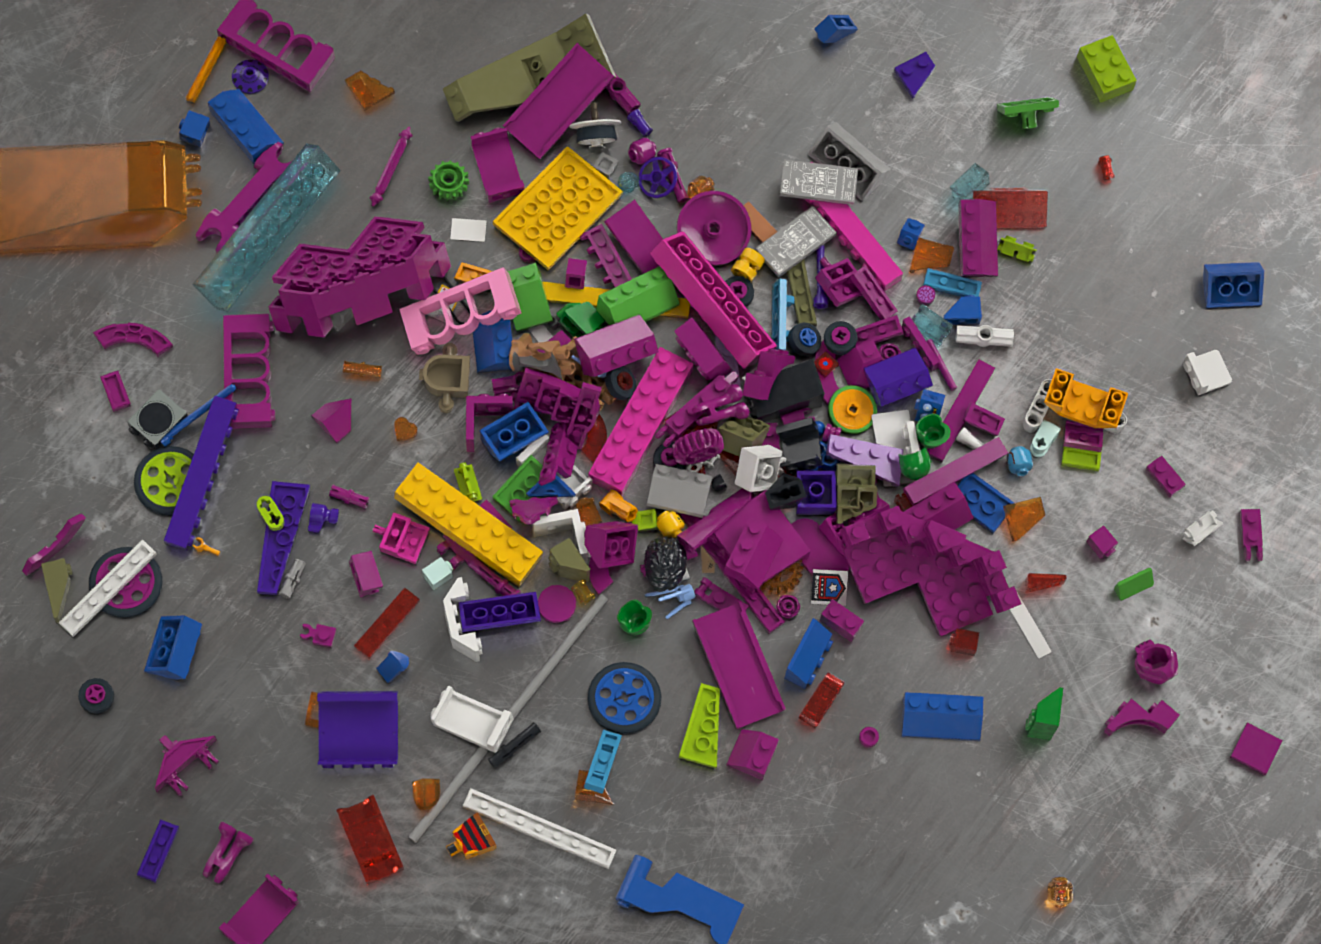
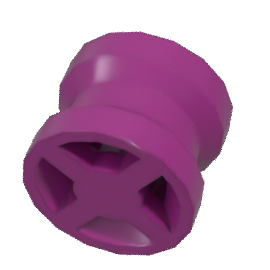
M827 423L822 441L827 442L830 434L840 436L842 428H834L831 424Z

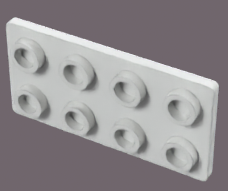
M909 410L872 414L871 418L876 444L904 449L903 455L919 451L914 421L910 420ZM901 472L900 485L917 481L906 478ZM883 480L884 487L893 486L890 482Z

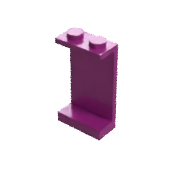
M507 127L495 128L486 133L478 132L471 136V146L488 203L518 196L525 187L523 180L520 179L511 150Z
M267 873L263 884L227 924L223 922L219 927L220 932L234 944H263L298 905L299 902L296 898L298 895L291 888L286 890L281 885L283 882L276 875L271 877Z

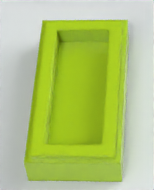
M1063 447L1061 466L1099 472L1102 452Z

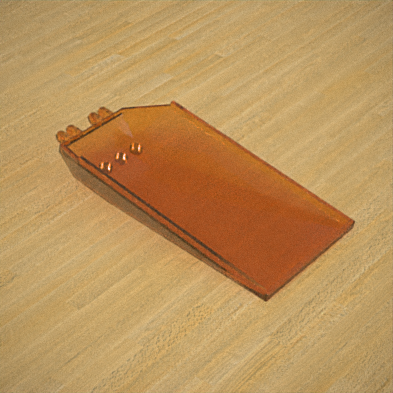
M165 140L0 148V254L153 246L156 241L188 218V208L202 205L200 199L187 200V197L201 196L202 194L200 188L187 189V173L200 172L201 166L197 164L186 166V162L200 161L201 155L195 153L186 155L185 145Z

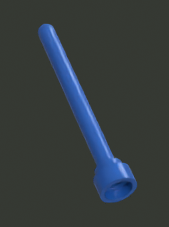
M231 384L216 396L226 398L236 390V386ZM213 398L180 421L161 440V443L165 447L172 442L171 440L174 439V435L210 410Z

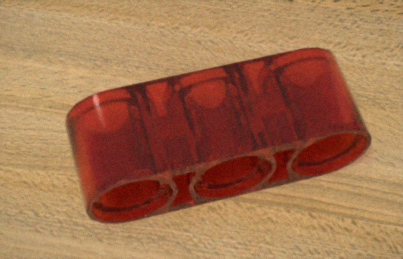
M828 672L801 712L799 719L816 729L845 682Z

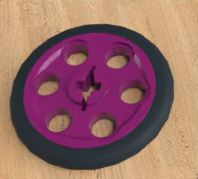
M133 547L116 548L102 555L91 569L89 591L110 572L108 570L109 565L112 563L118 564ZM153 558L129 581V585H125L116 594L123 596L122 603L115 604L112 598L101 610L117 617H132L148 610L156 602L162 589V573L156 560ZM144 574L150 576V581L146 584L139 581L140 577ZM135 592H141L143 597L139 601H134L132 595Z

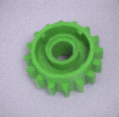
M451 160L449 162L442 161V164L435 165V170L430 171L431 176L428 177L430 182L429 188L433 189V195H439V199L445 198L446 201H449V199L456 200V197L463 196V191L468 190L466 186L469 185V179H467L469 177L468 172H465L464 166H459V162L452 163ZM446 179H452V180H453V181L450 182V183L445 182Z

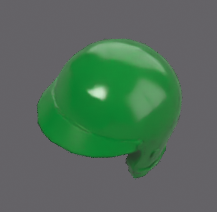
M928 414L922 417L916 425L917 440L926 448H937L950 437L951 431L949 426L942 422V418L938 414Z
M926 448L907 455L898 454L900 470L906 478L919 480L929 473L932 460Z
M635 599L624 604L617 614L620 627L630 635L644 633L649 628L652 618L651 609L643 606L640 601Z

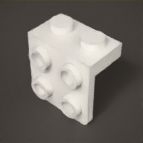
M1213 350L1196 356L1194 352L1186 355L1183 366L1198 395L1229 385L1232 382V378L1218 350Z

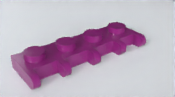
M602 224L582 234L580 240L589 239L592 244L586 250L588 254L596 252L600 259L599 262L595 263L596 269L604 267L608 274L607 277L603 278L604 284L612 281L614 287H617L632 280Z

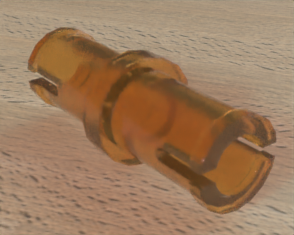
M344 361L343 373L358 374L360 377L366 375L381 378V365Z

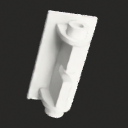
M1213 510L1211 512L1208 511L1199 518L1201 525L1195 521L1185 529L1183 540L1195 546L1212 532L1216 531L1223 522L1215 519L1217 514Z

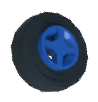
M803 322L795 325L788 335L791 348L800 356L807 357L813 355L819 350L822 343L819 331L810 323Z

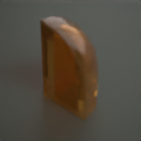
M422 778L412 782L414 801L420 810L431 809L437 804L440 797V779Z

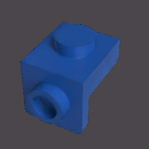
M908 218L901 229L897 244L914 250L925 224Z

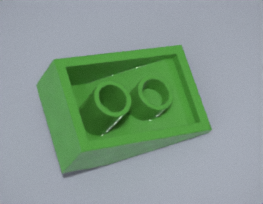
M534 263L507 271L521 309V314L513 319L516 331L519 332L553 322L537 264Z

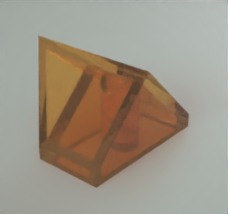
M579 770L575 800L614 805L606 789H604L603 794L584 789L589 771Z

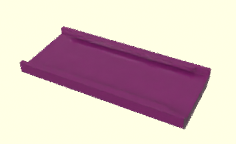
M576 43L502 126L504 128L507 127V131L537 158L541 159L570 127L569 125L576 121L615 76Z
M741 601L692 620L736 729L743 728L786 710Z

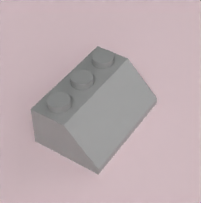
M656 464L646 506L703 518L712 476Z

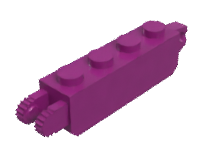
M735 371L727 377L718 375L665 421V425L654 436L659 439L668 432L670 436L663 443L665 447L679 440L680 437H684L685 434L698 425L696 423L697 420L708 416L706 410L693 414L692 408L701 402L724 395L727 389L738 380L739 375Z

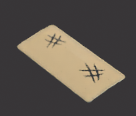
M701 546L702 573H715L714 561Z

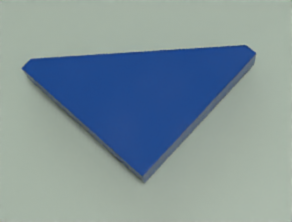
M557 474L554 481L542 486L537 482L526 493L528 497L576 496L575 492Z

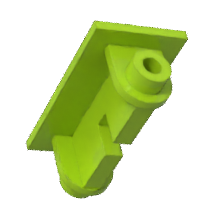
M1007 235L1005 238L1001 237L1004 243H999L997 250L1000 253L1013 257L1016 250L1018 251L1016 258L1026 262H1033L1035 255L1032 254V251H1037V249H1034L1033 244L1024 241L1022 245L1016 243V238Z
M460 463L459 468L453 469L460 492L473 502L482 500L472 464Z

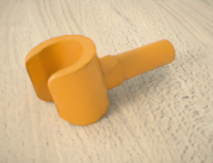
M196 538L201 543L200 546L193 545L196 551L202 552L205 550L219 556L220 551L206 545L202 538Z

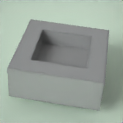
M602 152L593 167L609 178L618 165V160Z

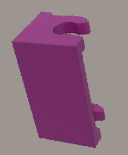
M372 551L351 555L349 565L360 598L379 592V589L383 588V584Z

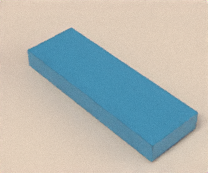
M927 268L923 286H930L936 291L960 297L966 295L979 297L982 282Z

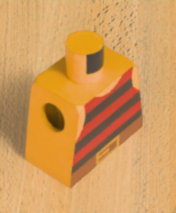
M478 812L452 832L455 841L446 846L451 857L462 852L465 859H470L496 849V843Z

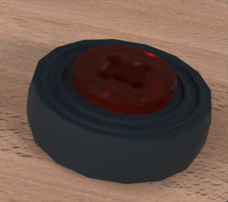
M622 366L608 371L606 374L605 384L611 396L618 400H624L633 395L637 386L635 376L630 369Z

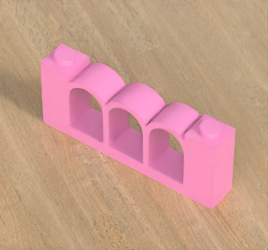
M504 267L428 297L426 300H421L399 309L411 349L417 355L428 353L431 349L435 348L434 344H446L454 337L455 332L460 335L471 334L476 330L479 322L483 325H493L501 318L510 320L521 314L510 275ZM491 289L495 302L494 309L487 315H479L473 295ZM467 299L470 317L463 325H455L449 305ZM442 308L446 320L445 329L438 335H431L425 315Z

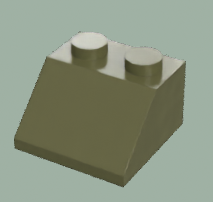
M570 538L549 549L548 559L550 562L548 564L553 573L557 572L560 577L587 583L590 581V568Z

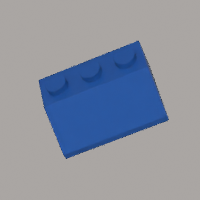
M1260 262L1204 265L1203 287L1207 308L1262 305L1264 269Z
M489 310L481 315H487L491 313L492 310ZM501 318L493 325H483L479 322L478 327L473 332L477 373L512 370L509 364L512 346L510 320Z
M529 402L479 430L481 441L489 453L499 462L549 433Z
M185 615L161 616L144 672L170 679H186L202 624Z
M812 619L787 667L784 679L803 689L808 684L812 685L816 674H814L816 667L820 669L825 659L822 657L824 652H829L833 641H831L832 633L816 619Z

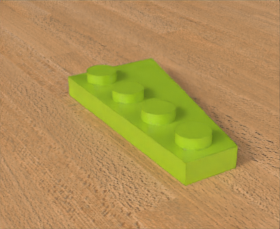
M701 683L679 754L681 759L717 769L720 688Z

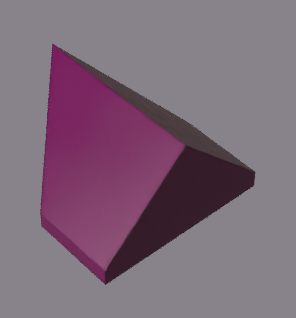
M352 398L326 403L311 415L336 443L351 432Z

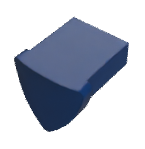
M390 651L376 669L386 682L390 683L408 667L409 657L400 652Z

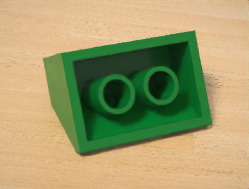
M1059 687L1038 702L1035 709L1031 710V714H1029L1025 723V730L1028 731L1027 737L1043 740L1052 739L1059 727L1064 688Z

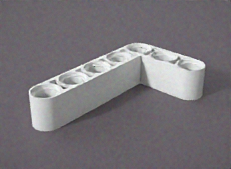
M1046 379L1041 383L1025 416L1023 428L1029 433H1035L1038 430L1049 409L1044 403L1047 395L1044 388H1049L1052 379ZM1036 404H1043L1045 408L1040 409ZM1122 412L1119 420L1121 425H1118L1117 428L1104 429L1114 434L1122 432L1127 423L1126 415ZM1033 419L1037 424H1030L1028 420Z

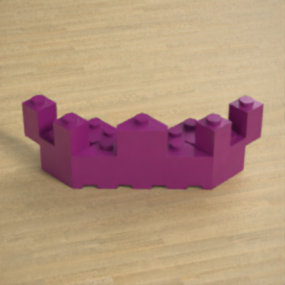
M374 216L348 249L299 244L272 276L273 283L283 284L278 290L279 295L268 306L276 331L293 333L301 323L300 317H302L308 335L325 337L333 327L330 315L351 308L356 325H360L392 313V308L387 294L405 287L409 298L426 300L434 290L430 276L443 278L451 268L445 242L432 241L431 235L421 234L425 229L423 222Z
M899 505L839 530L846 545L843 553L864 604L918 583L939 636L993 615L986 596L990 595L997 613L1022 604L1015 586L1008 587L1002 572L1007 567L1000 550H989L967 540V535L933 520L925 522L901 511Z

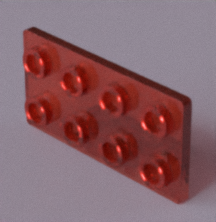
M1026 187L989 188V190L973 191V199L996 201L997 228L1047 227V190H1028Z

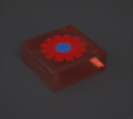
M826 351L814 361L817 371L824 378L839 366V363Z

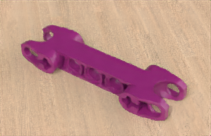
M280 142L275 143L259 156L254 164V168L258 170L254 177L222 212L216 208L212 209L204 218L195 234L196 239L200 242L210 235H219L221 240L215 249L216 254L222 256L236 246L242 239L245 229L240 226L277 185L282 189L287 188L301 168L303 159L299 156L289 163H282L277 160L283 150V144Z

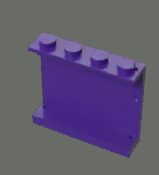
M319 691L317 693L319 718L318 765H322V768H334V765H342V768H354V765H362V768H373L374 764H382V768H393L394 764H398V691Z

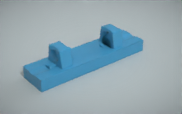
M781 278L772 284L771 339L777 345L775 350H786V342H789L788 335L790 332L786 330V307L794 304V296L787 295V279Z
M603 730L584 784V789L603 794L622 735Z

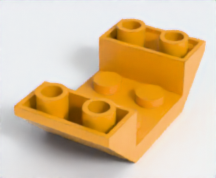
M1058 368L1055 369L1044 403L1059 416L1093 428H1117L1128 396L1127 392L1112 387L1106 392L1072 380L1074 376L1072 373Z

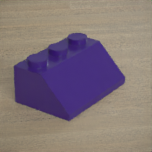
M916 348L863 368L876 404L880 406L887 405L933 386L928 368Z

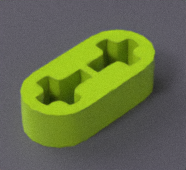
M269 496L260 497L257 501V509L267 526L273 531L282 529L284 518L273 499ZM263 502H265L266 504L270 503L269 512L266 510L265 507L262 508ZM272 515H274L275 519H279L278 525L272 523Z

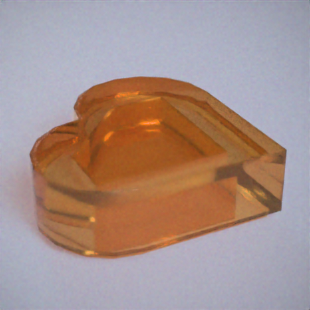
M399 417L395 420L394 426L397 441L411 439L417 435L418 428L414 423H409L404 417Z

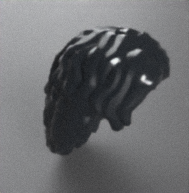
M658 537L651 541L644 554L647 579L655 591L673 590L682 581L686 572V550L675 538Z

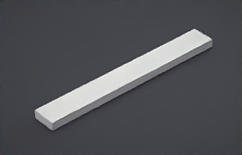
M471 788L462 806L469 811L478 812L481 816L609 869L616 853V849Z

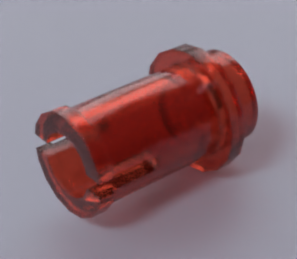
M1109 155L1100 157L1098 165L1101 166L1103 180H1110V177L1112 179L1115 178L1111 164L1113 160Z

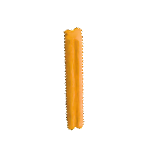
M217 37L186 96L187 101L195 103L199 95L198 93L201 91L200 89H202L220 53H222L221 51L226 44L225 38Z

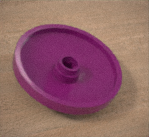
M706 191L692 197L684 205L677 219L676 232L684 231L712 266H720L738 258L744 248L747 247L751 237V220L743 204L732 195L721 191Z

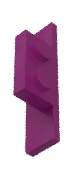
M556 423L551 428L538 482L541 486L554 481L557 472L565 479L571 477L578 447L566 437L569 423Z

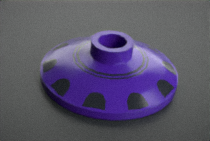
M253 59L238 63L232 72L234 86L247 94L261 91L269 80L266 66L260 61ZM248 72H253L252 75H247Z

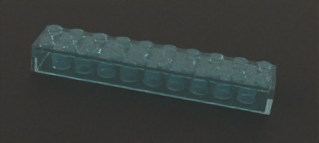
M305 144L192 284L215 309L225 312L230 310L341 171L319 145Z

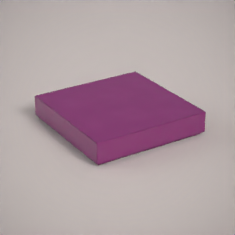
M1247 722L1230 758L1266 775L1283 740Z

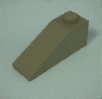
M64 558L41 564L56 624L61 621L71 584L70 575H73L71 564H67Z

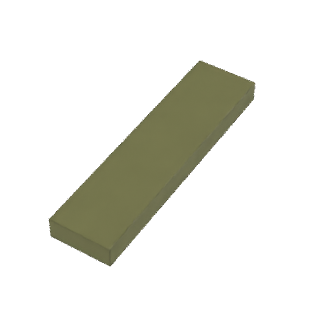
M803 259L787 271L791 295L794 296L793 305L797 324L805 322L817 326L805 261Z

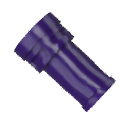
M639 109L634 110L628 115L627 119L632 125L637 127L643 137H647L652 133L653 129L644 120V116Z

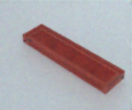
M404 588L357 641L354 647L370 659L420 602V599Z

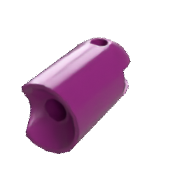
M802 408L781 415L780 418L785 425L807 419L805 416L812 413L813 410Z

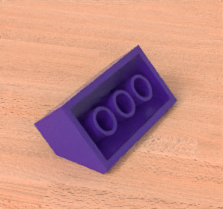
M536 592L459 602L462 632L541 621Z

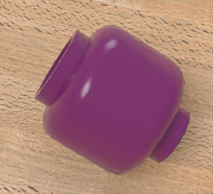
M641 138L630 144L628 155L632 162L644 164L649 159L655 157L657 148L650 139Z

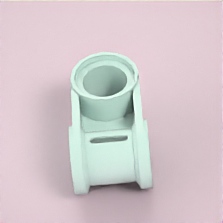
M1044 419L1030 446L1031 454L1035 457H1043L1057 438L1061 428Z

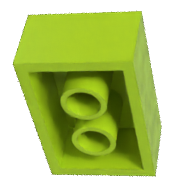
M1113 35L1080 47L1077 59L1100 103L1134 89L1137 80Z

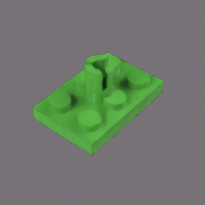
M1053 97L999 103L997 104V111L1007 115V117L1018 116V113L1021 112L1023 129L1028 127L1036 128V110L1052 112L1054 108L1059 107V100Z

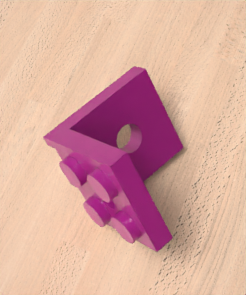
M508 394L466 396L467 452H474L475 416H505L513 411V396Z

